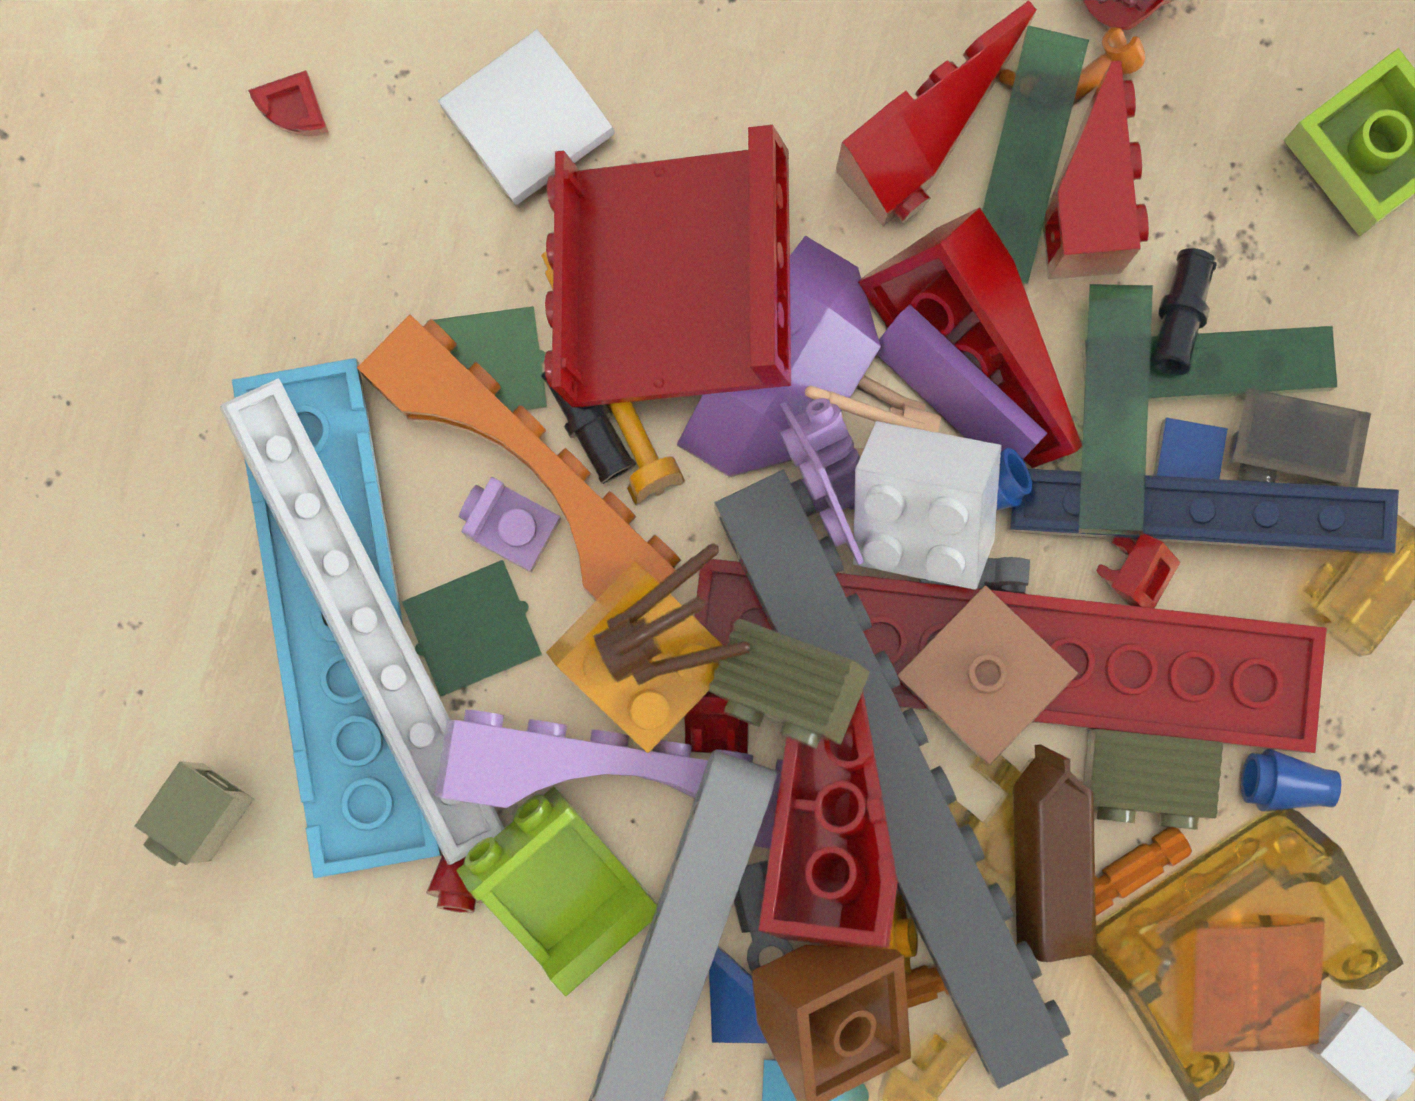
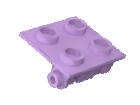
M819 398L807 405L806 412L794 417L786 402L780 404L790 427L780 432V436L794 465L800 469L803 476L801 480L813 501L816 514L819 513L834 546L838 547L846 543L858 565L864 563L842 511L847 507L855 509V472L860 456L854 448L853 439L848 433L840 408L835 404H831L826 398Z

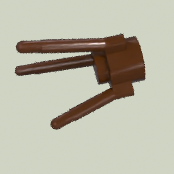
M715 543L709 544L629 609L608 619L609 628L593 636L607 669L617 683L633 675L640 686L660 675L723 661L749 653L751 649L750 644L742 641L653 662L652 658L662 653L656 636L701 611L705 603L703 599L698 597L650 623L645 618L640 619L719 553L718 545Z

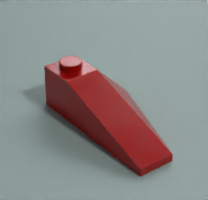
M1029 0L979 36L963 53V57L967 61L960 67H957L953 61H945L934 69L929 78L919 87L915 93L917 97L915 100L907 91H904L842 141L836 173L882 226H885L896 216L902 222L907 221L931 199L926 191L933 184L1031 25L1037 9Z
M980 207L937 227L858 281L887 327L892 324L903 310L911 305L1047 432L1041 441L1023 458L1032 468L1076 453L1082 447L1014 259Z
M863 691L841 745L821 738L817 749L786 737L759 924L760 932L785 940L840 947L889 948L898 880Z

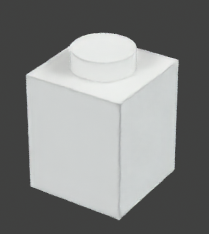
M1348 1001L1307 1048L1311 1054L1365 1101H1395L1409 1088L1415 1078V1073L1411 1071L1415 1066V1052L1363 1006Z

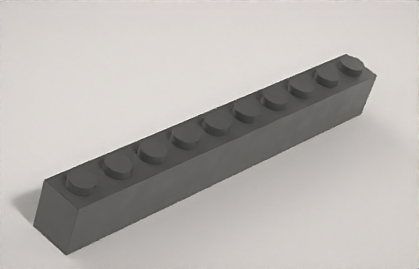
M783 469L714 502V510L772 630L852 659L870 671L863 688L898 880L897 888L992 1084L1000 1089L1068 1056L1069 1053L1062 1041L1063 1038L1071 1035L1068 1024L1055 1000L1052 999L1044 1003L1033 980L1042 976L1036 958L1025 940L1015 945L1004 922L1014 917L1010 905L999 884L995 882L987 886L976 863L985 859L983 850L969 824L958 828L948 807V804L957 800L953 788L941 766L930 770L920 750V746L928 743L926 733L912 708L904 712L901 711L891 690L900 685L899 678L885 651L883 650L874 655L863 631L872 628L871 621L856 593L848 597L845 596L835 575L843 571L844 566L829 536L818 540L807 518L815 514L816 509L801 479L790 483Z

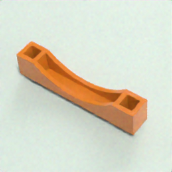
M409 314L357 367L364 378L408 420L436 422L473 432L504 448L531 469L554 496L570 525L579 553L583 587L595 601L634 561L659 583L676 571L674 568L681 561L677 554L655 534L646 542L629 525L636 518L635 514L611 491L603 498L597 495L584 482L591 475V472L566 448L556 455L539 438L547 430L521 405L511 412L495 396L502 388L499 383L477 362H474L468 369L463 366L450 353L457 346L456 342L432 319L422 326Z

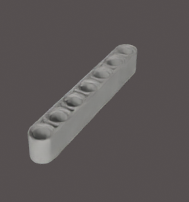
M715 750L711 753L589 1101H663L765 815L775 783L776 770Z

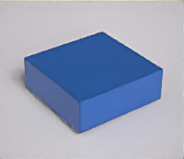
M1166 417L1162 421L1153 476L1220 479L1228 428Z

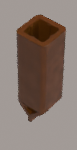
M1041 744L1035 745V758L1013 786L1016 941L1018 944L1025 940L1038 961L1054 962L1096 953L1094 793L1071 773L1069 758Z

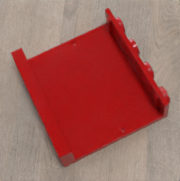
M773 124L748 127V150L579 170L564 150L555 151V175L549 176L547 180L548 201L554 212V232L549 233L546 239L547 259L553 270V291H548L545 298L546 317L552 328V350L546 352L544 359L545 376L550 387L572 408L791 386L789 150Z

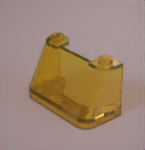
M1294 809L1274 810L1259 816L1104 919L1096 926V953L1090 955L1155 1056L1187 1101H1200L1204 1097L1218 1092L1225 1086L1234 1070L1235 1063L1226 1047L1228 1043L1325 978L1329 977L1336 985L1343 989L1366 990L1379 984L1386 975L1404 964L1344 850L1299 811Z

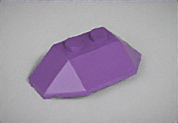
M805 235L790 255L791 386L702 395L677 442V446L729 478L745 474L749 471L792 461L780 436V432L790 428L780 404L786 402L794 417L806 412L807 405L814 400L805 395V389L810 385L850 398L881 347L866 294L858 283L861 279L859 268Z

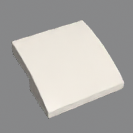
M537 29L438 100L444 113L475 150L485 168L515 205H518L547 184L549 176L555 175V151L564 150L570 159L576 163L615 134L613 127L593 99Z

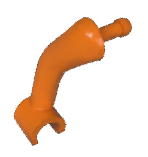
M1112 27L1105 33L1102 39V45L1106 53L1099 56L1082 70L1071 75H1048L1031 70L1023 75V77H1020L1014 71L1004 69L999 75V80L1005 85L1016 88V100L1023 106L1070 102L1084 97L1097 88L1112 61H1121L1123 75L1138 71L1145 62V50L1138 36L1132 37L1126 45L1127 41L1123 30Z

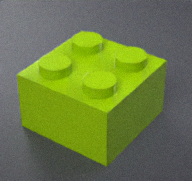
M1399 48L1301 120L1284 139V142L1359 237L1415 195V68Z

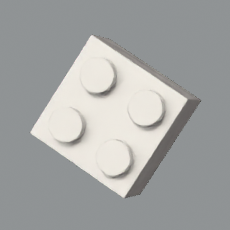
M876 421L855 472L854 539L864 563L858 565L853 556V565L976 590L995 538L1001 445Z

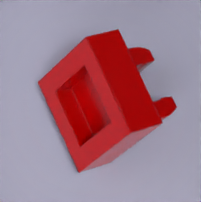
M1141 533L1136 543L1130 538H1114L1112 543L1121 552L1128 554V557L1121 569L1112 570L1105 565L1099 564L1096 570L1097 573L1128 605L1155 608L1181 562L1162 541L1145 533Z
M708 691L685 715V744L692 745L691 752L712 753L713 750L716 751L718 749L748 754L749 723L724 713L727 701Z

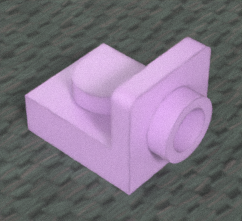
M494 477L490 478L485 489L478 485L474 486L459 513V518L466 521L462 529V533L466 538L531 573L561 520L559 515L507 488L503 482Z

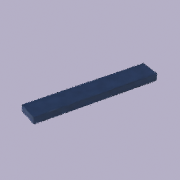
M1028 468L1032 480V491L1023 496L1019 506L1012 507L1011 531L1020 533L1130 538L1138 540L1141 533H1145L1155 539L1167 542L1394 555L1396 550L1399 490Z

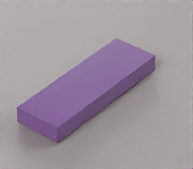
M911 305L897 316L880 337L881 347L877 355L965 438L1001 445V451L1006 448H1012L1023 459L1047 434L1045 430Z

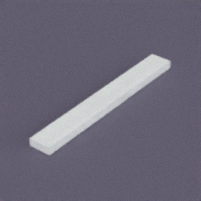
M275 379L221 404L220 410L447 864H453L466 857L477 843L488 837L494 838L505 828L494 806L435 796L446 724L450 718L280 379Z

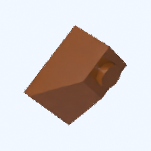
M804 945L752 971L757 1023L797 1101H830L911 1058L904 955L896 949Z

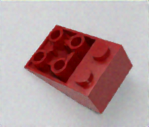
M1112 61L1094 92L1043 215L1042 226L1048 280L1120 274L1141 249L1140 242L1148 241L1149 221L1145 204H1136L1134 180H1140L1142 177L1141 148L1138 141L1130 142L1127 118H1134L1135 89L1132 80H1123L1121 61Z

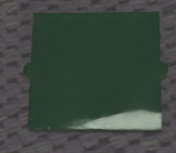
M534 306L433 320L456 342L457 346L450 353L463 366L468 369L474 362H477L499 383L502 388L495 396L511 412L519 405L523 406L526 410L547 408L545 386L541 377L543 373L542 363H544L546 353L539 348Z
M503 560L402 601L418 640L415 651L418 655L424 656L440 697L542 656L526 613L529 611V605L525 601H520Z

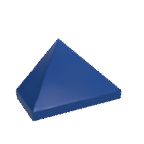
M718 945L709 969L712 1043H767L757 1023L752 976Z

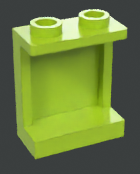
M554 786L544 795L533 796L524 802L515 813L514 821L494 838L488 837L477 843L467 854L464 864L456 870L476 900H481L538 961L550 981L565 997L650 924L657 907L656 902L642 884Z

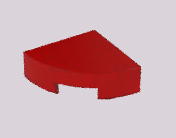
M306 70L248 90L261 114L276 127L289 133L304 136L320 135L329 132L310 76Z

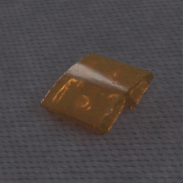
M1258 915V923L1195 920L1191 1022L1192 1051H1265L1319 1043L1324 941L1323 917Z

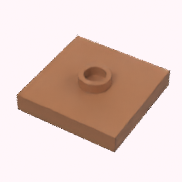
M985 585L897 676L899 681L982 761L990 766L1078 675V672Z

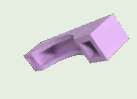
M465 709L464 721L447 720L435 796L507 808L535 791L569 779L613 774L637 776L660 782L695 799L708 760L690 758L692 745L661 740L652 751L647 753L645 750L628 748L630 736L626 734L592 729L590 741L565 738L567 725L529 719L527 731L502 728L504 715ZM716 749L718 752L753 762V755ZM777 759L776 778L773 791L754 846L769 849L771 847L783 764L781 759Z

